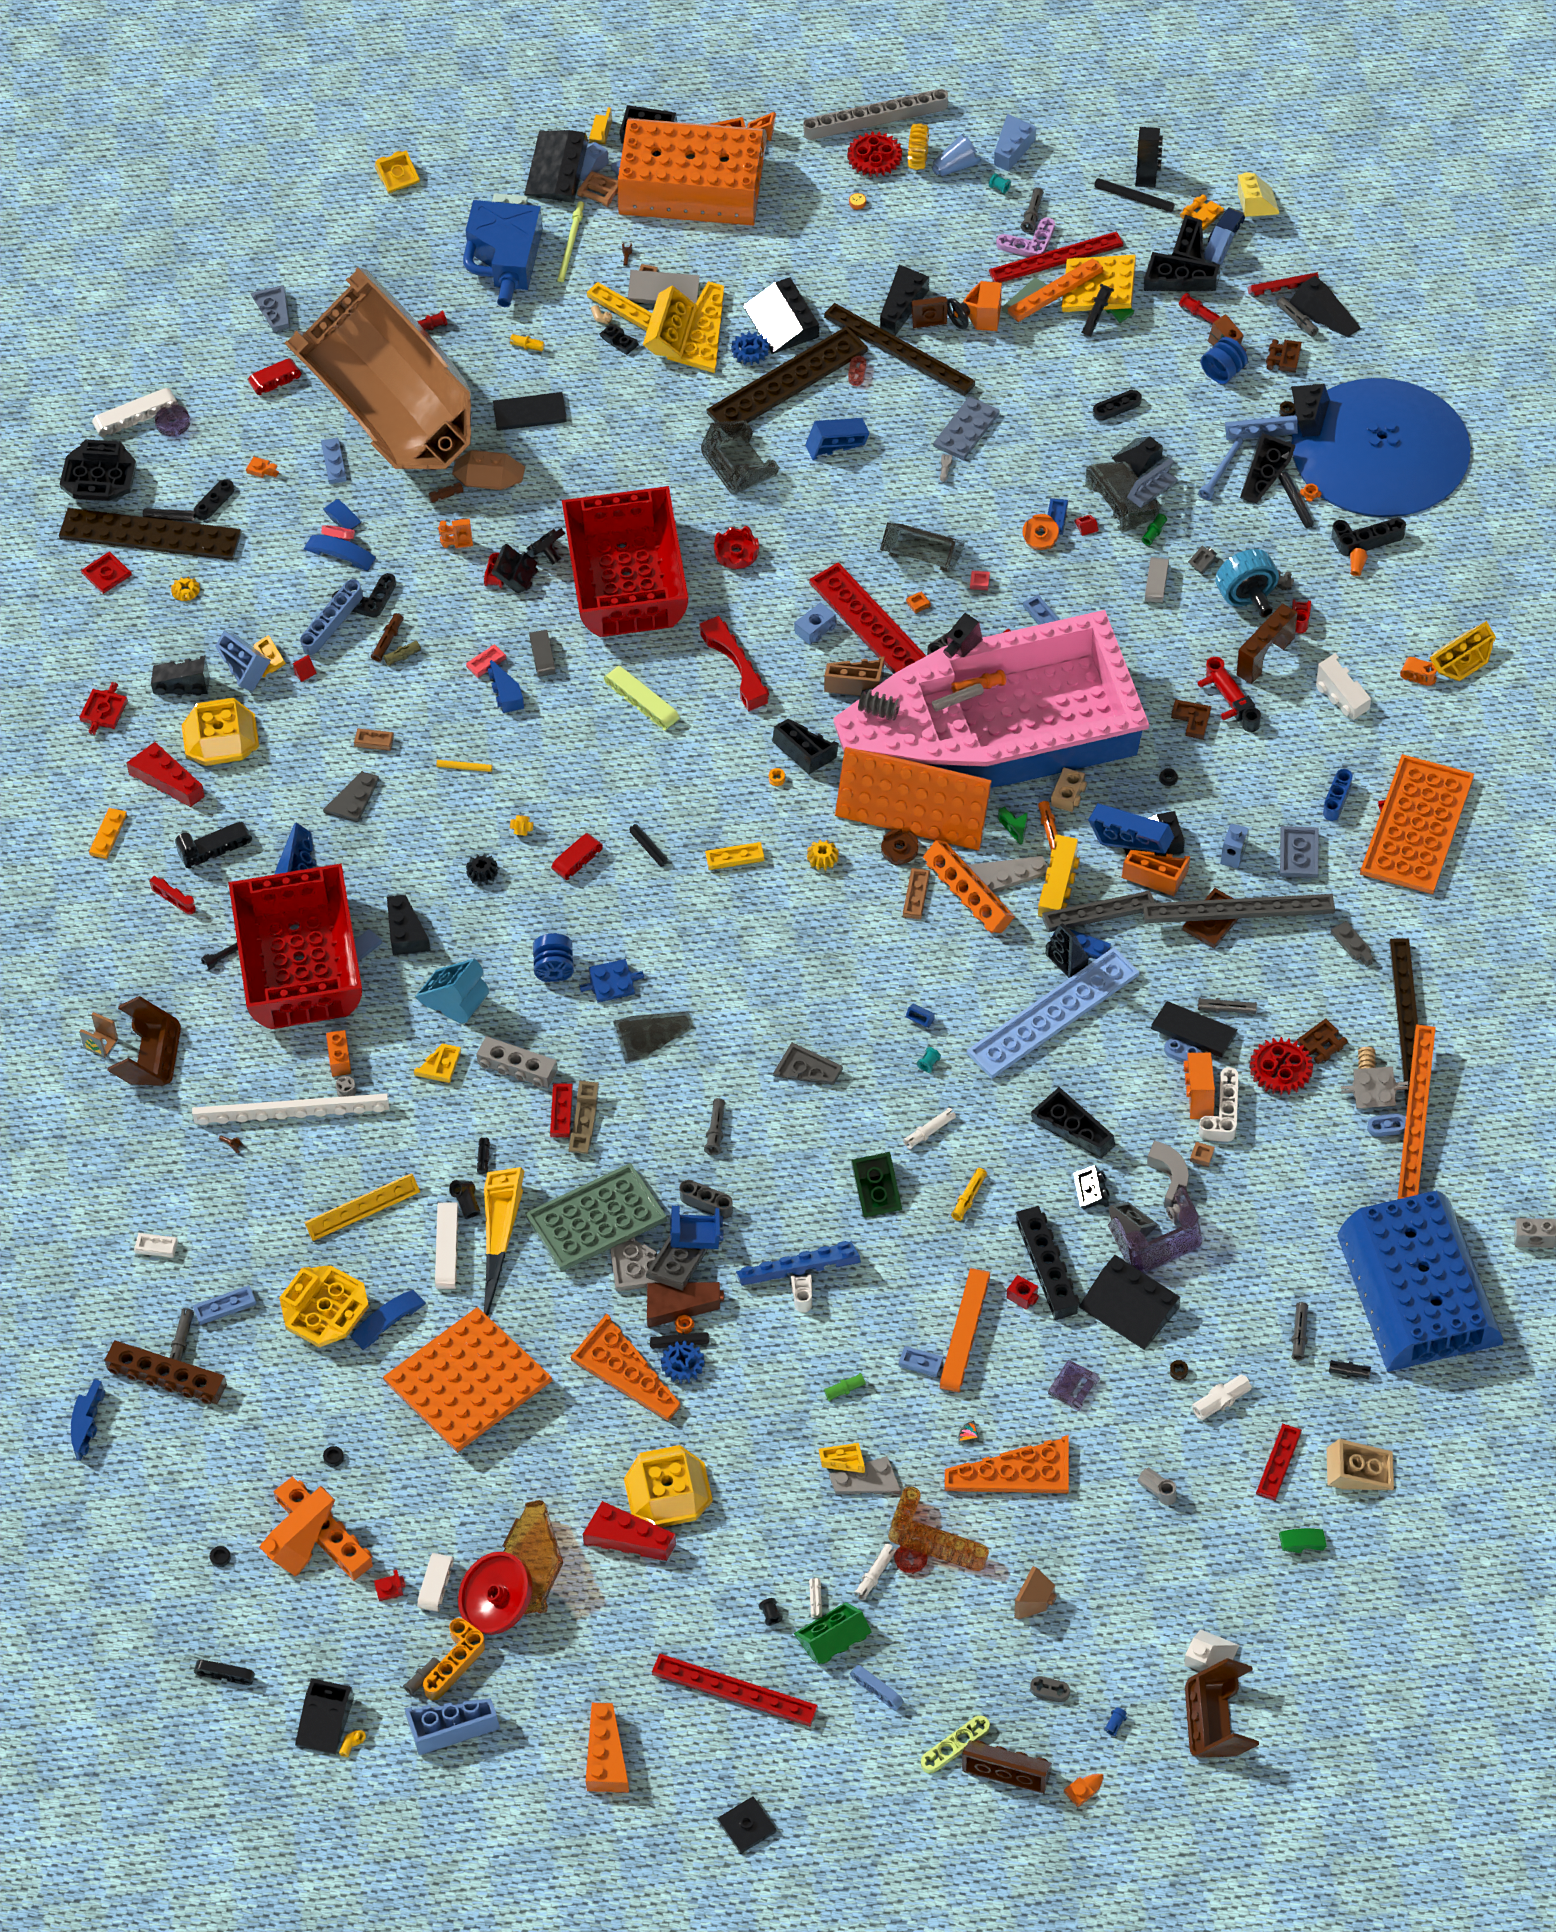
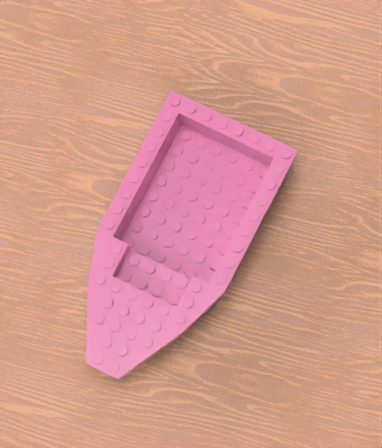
M1105 610L983 637V640L965 657L955 654L951 659L943 653V650L947 647L944 646L896 672L872 690V696L876 692H879V698L886 694V700L893 696L894 703L897 698H900L899 712L894 721L893 718L887 720L886 716L880 718L879 714L874 716L872 712L867 714L865 709L859 711V700L833 718L843 752L845 747L880 753L992 780L991 787L1005 786L1062 772L1064 767L1076 770L1137 756L1142 731L1149 729L1147 717ZM1000 669L1004 671L1006 675V684L1004 686L996 685L992 686L991 689L984 688V693L939 711L933 709L932 702L953 693L951 690L953 682L981 677L983 673L988 672L991 674Z

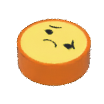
M861 193L852 194L849 197L850 207L857 210L866 206L865 195Z

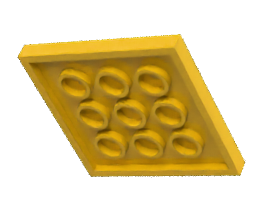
M1136 255L1067 259L1065 274L1092 258L1103 266L1104 272L1063 295L1062 312L1091 311L1095 303L1093 299L1097 297L1101 288L1100 284L1115 289L1108 299V306L1104 307L1103 310L1132 308Z

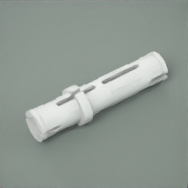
M947 1108L940 1115L924 1126L917 1127L914 1133L904 1138V1145L909 1144L907 1148L912 1149L921 1141H926L929 1138L928 1136L955 1119L956 1114L954 1111L950 1113L952 1109Z
M884 1545L869 1571L862 1576V1582L854 1592L855 1596L860 1594L857 1597L858 1599L866 1600L871 1589L878 1584V1578L896 1553V1549H892V1545Z

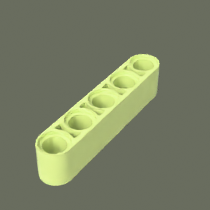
M617 666L604 676L605 683L608 686L610 685L611 689L620 696L623 695L624 699L631 705L637 706L641 713L646 717L649 716L650 720L659 727L662 726L664 731L679 720L680 717L673 707L621 666Z

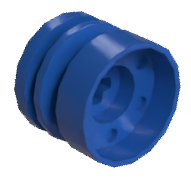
M1223 337L1201 357L1200 363L1203 371L1209 378L1223 385L1227 384L1236 373L1240 372L1248 364V357L1244 348L1237 341L1229 337Z
M557 933L545 934L534 940V975L539 980L544 982L565 981L573 975L572 940L563 934Z

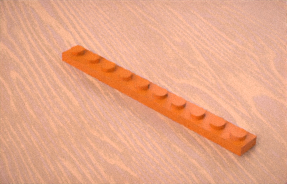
M1416 1024L1397 1199L1418 1195L1436 1029L1433 1026Z

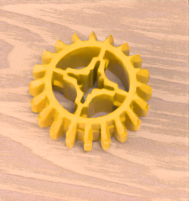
M921 123L912 125L909 136L908 166L914 170H923L925 168L928 155L929 128Z

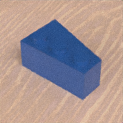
M863 418L814 421L805 446L812 460H815L817 456L825 453L832 455V451L843 448V451L865 445L870 432Z

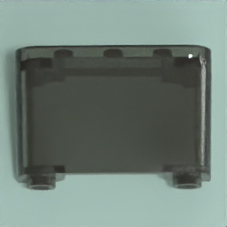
M746 420L711 423L701 444L703 456L730 493H739L773 478L780 469L778 464L772 459L767 460L764 464L749 442L753 431Z
M1109 462L1089 465L1086 467L1085 485L1089 491H1099L1113 510L1114 519L1117 518L1120 522L1117 528L1121 533L1155 519L1159 514L1161 507L1157 500L1154 499L1140 508L1127 498L1135 482L1139 480L1129 463Z

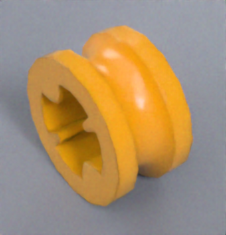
M780 768L770 770L768 775L769 783L773 786L784 784L785 772ZM776 775L777 777L779 775L780 779H774V776Z

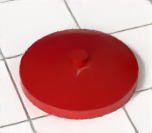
M492 1552L478 1559L466 1572L460 1585L458 1607L462 1619L469 1622L485 1635L500 1634L512 1628L522 1618L531 1600L532 1578L528 1567L521 1559L507 1552Z

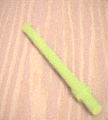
M582 201L577 203L576 210L573 212V222L559 271L558 282H564L578 226L583 218L584 202Z

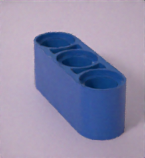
M1348 769L1337 771L1325 799L1323 816L1328 821H1335L1340 817L1351 790L1353 774Z

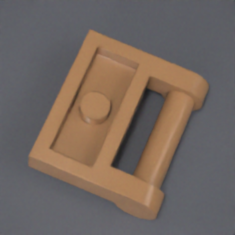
M591 171L579 187L577 196L587 197L608 207L618 193V181ZM589 188V189L594 190V191H596V192L602 193V194H604V195H606V196L603 197V196H601V195H598V194H595V193H593V192L587 191V189Z

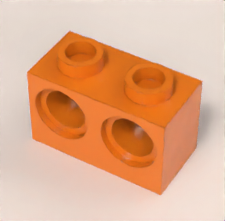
M345 1030L326 1033L332 1077L351 1074Z

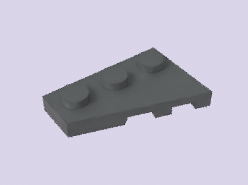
M361 771L323 809V812L359 822L379 781V776Z
M791 1042L773 1072V1076L834 1085L843 1070V1066Z

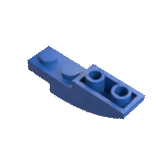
M95 1379L86 1396L78 1395L72 1413L71 1441L78 1461H81L83 1455H87L89 1441L97 1433L94 1418L98 1410L97 1405L99 1401H103L105 1396L102 1381Z

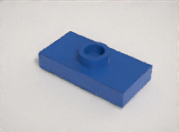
M1050 498L1048 515L1057 523L1059 534L1063 535L1068 500Z

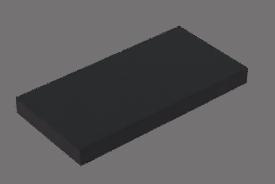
M563 392L493 400L497 431L567 422Z
M1166 1001L1151 1024V1029L1208 1053L1211 1052V1054L1221 1058L1235 1038L1238 1030L1169 1001Z

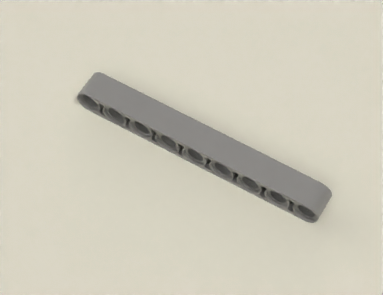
M937 89L807 118L803 122L804 137L814 140L944 111L948 108V92L944 89Z

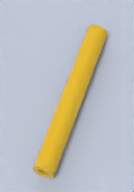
M437 760L436 763L437 767L492 772L493 765L447 760Z

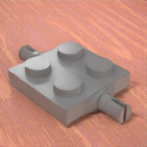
M1393 1067L1353 1069V1084L1341 1086V1094L1353 1093L1356 1100V1109L1396 1106L1395 1095L1397 1090H1408V1086H1401L1408 1085V1081L1396 1082Z

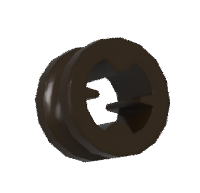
M1285 401L1280 404L1279 414L1282 417L1294 416V403Z
M1182 1360L1172 1362L1170 1365L1171 1377L1175 1380L1186 1378L1188 1375V1365ZM1175 1368H1183L1182 1372H1175Z

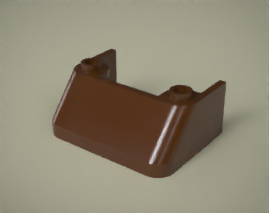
M141 996L119 1005V1010L132 1017L133 1031L142 1037L137 1062L127 1058L108 1067L107 1071L131 1085L164 1086L171 1083L181 1032L179 1021Z
M1226 1658L1191 1676L1187 1680L1185 1698L1189 1749L1192 1755L1200 1758L1236 1757L1259 1745V1741L1236 1733L1231 1734L1228 1699L1233 1697L1239 1690L1238 1678L1252 1671V1666Z

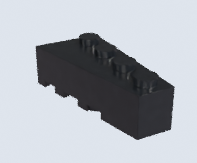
M899 264L880 315L881 329L896 336L912 314V301L923 299L928 293L929 276Z

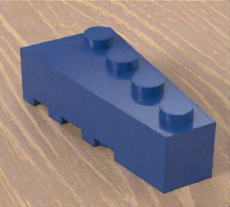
M1097 803L1088 819L1099 843L1106 846L1165 854L1174 838L1169 824Z

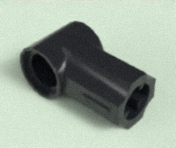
M454 1180L450 1183L449 1192L452 1197L457 1198L464 1218L470 1219L478 1216L480 1209L474 1196L476 1189L474 1183L466 1180Z

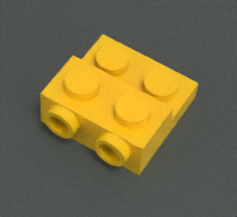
M407 150L403 152L397 151L392 156H384L375 161V169L381 182L383 181L388 194L420 182Z

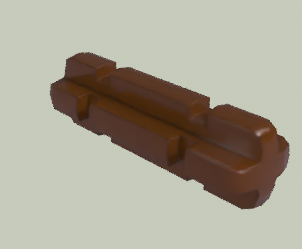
M458 482L453 484L454 486L450 485L438 489V492L432 491L429 493V499L431 502L439 501V498L442 500L453 496L454 493H462V484Z

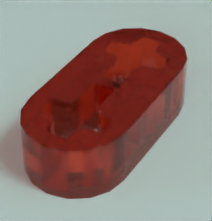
M855 356L850 362L848 382L853 386H859L864 382L866 359L862 356Z

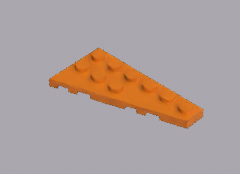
M607 1313L570 1357L572 1362L668 1422L680 1408V1402L667 1386H664L659 1380L658 1375L650 1369L645 1359L632 1343L624 1337L618 1326H615Z

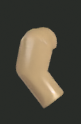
M598 305L591 307L595 321L603 324L611 322L613 316L610 312L602 314Z

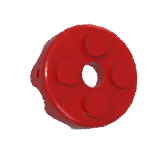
M744 526L742 529L730 527L726 533L721 534L718 532L716 534L714 554L721 565L730 569H742L756 561L759 555L758 538L753 536L748 526ZM735 548L741 549L739 552H733L732 550Z

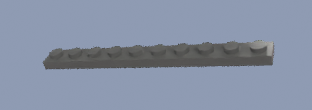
M1333 894L1144 903L1142 910L1144 924L1334 914L1335 905Z

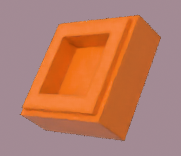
M922 591L906 598L907 604L915 614L931 607V603Z

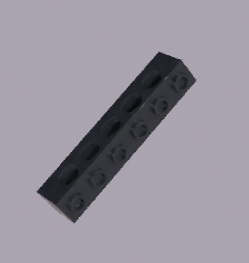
M1039 1206L1017 1211V1226L1054 1320L1076 1315L1080 1301L1078 1295H1074L1072 1291L1074 1287L1071 1278L1066 1276L1067 1268L1065 1262L1060 1261V1250L1058 1245L1053 1243V1232L1051 1228H1047L1045 1212L1041 1213Z

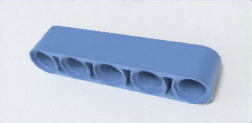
M348 580L301 635L300 642L306 654L313 655L317 653L361 601L363 591L358 580Z

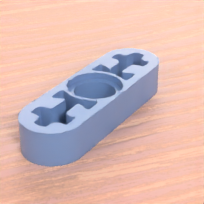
M857 1665L850 1672V1676L854 1681L870 1693H875V1697L894 1711H897L904 1703L898 1693L864 1667Z

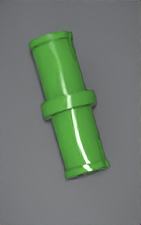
M859 1373L847 1380L842 1379L840 1383L829 1388H825L824 1393L828 1401H831L843 1394H850V1391L866 1385L863 1375Z

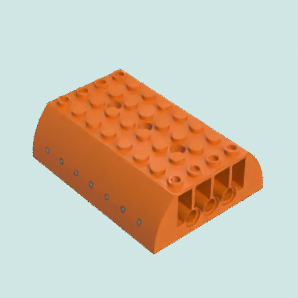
M628 118L618 175L619 214L754 226L767 143L766 130ZM655 151L661 152V155L657 157L652 154ZM689 154L695 155L693 159L686 158ZM722 157L729 158L727 162L720 161Z

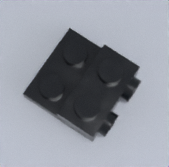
M505 544L500 550L491 573L513 591L521 593L529 590L532 586L530 580L538 571V568H536L538 562L526 552L520 554L510 545Z

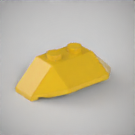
M1485 621L1441 647L1429 658L1439 674L1456 681H1461L1488 663L1496 636L1488 622Z

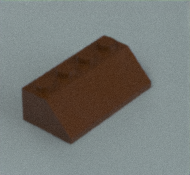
M969 1740L962 1753L963 1772L1045 1794L1052 1770L1051 1762L1040 1757H1029L1023 1752L1014 1753L1007 1751L1006 1748L1001 1746L993 1747L982 1741L977 1740L974 1742Z

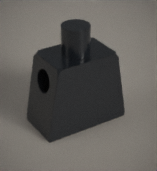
M965 612L946 636L948 646L943 650V653L951 659L955 654L965 657L983 640L979 621Z

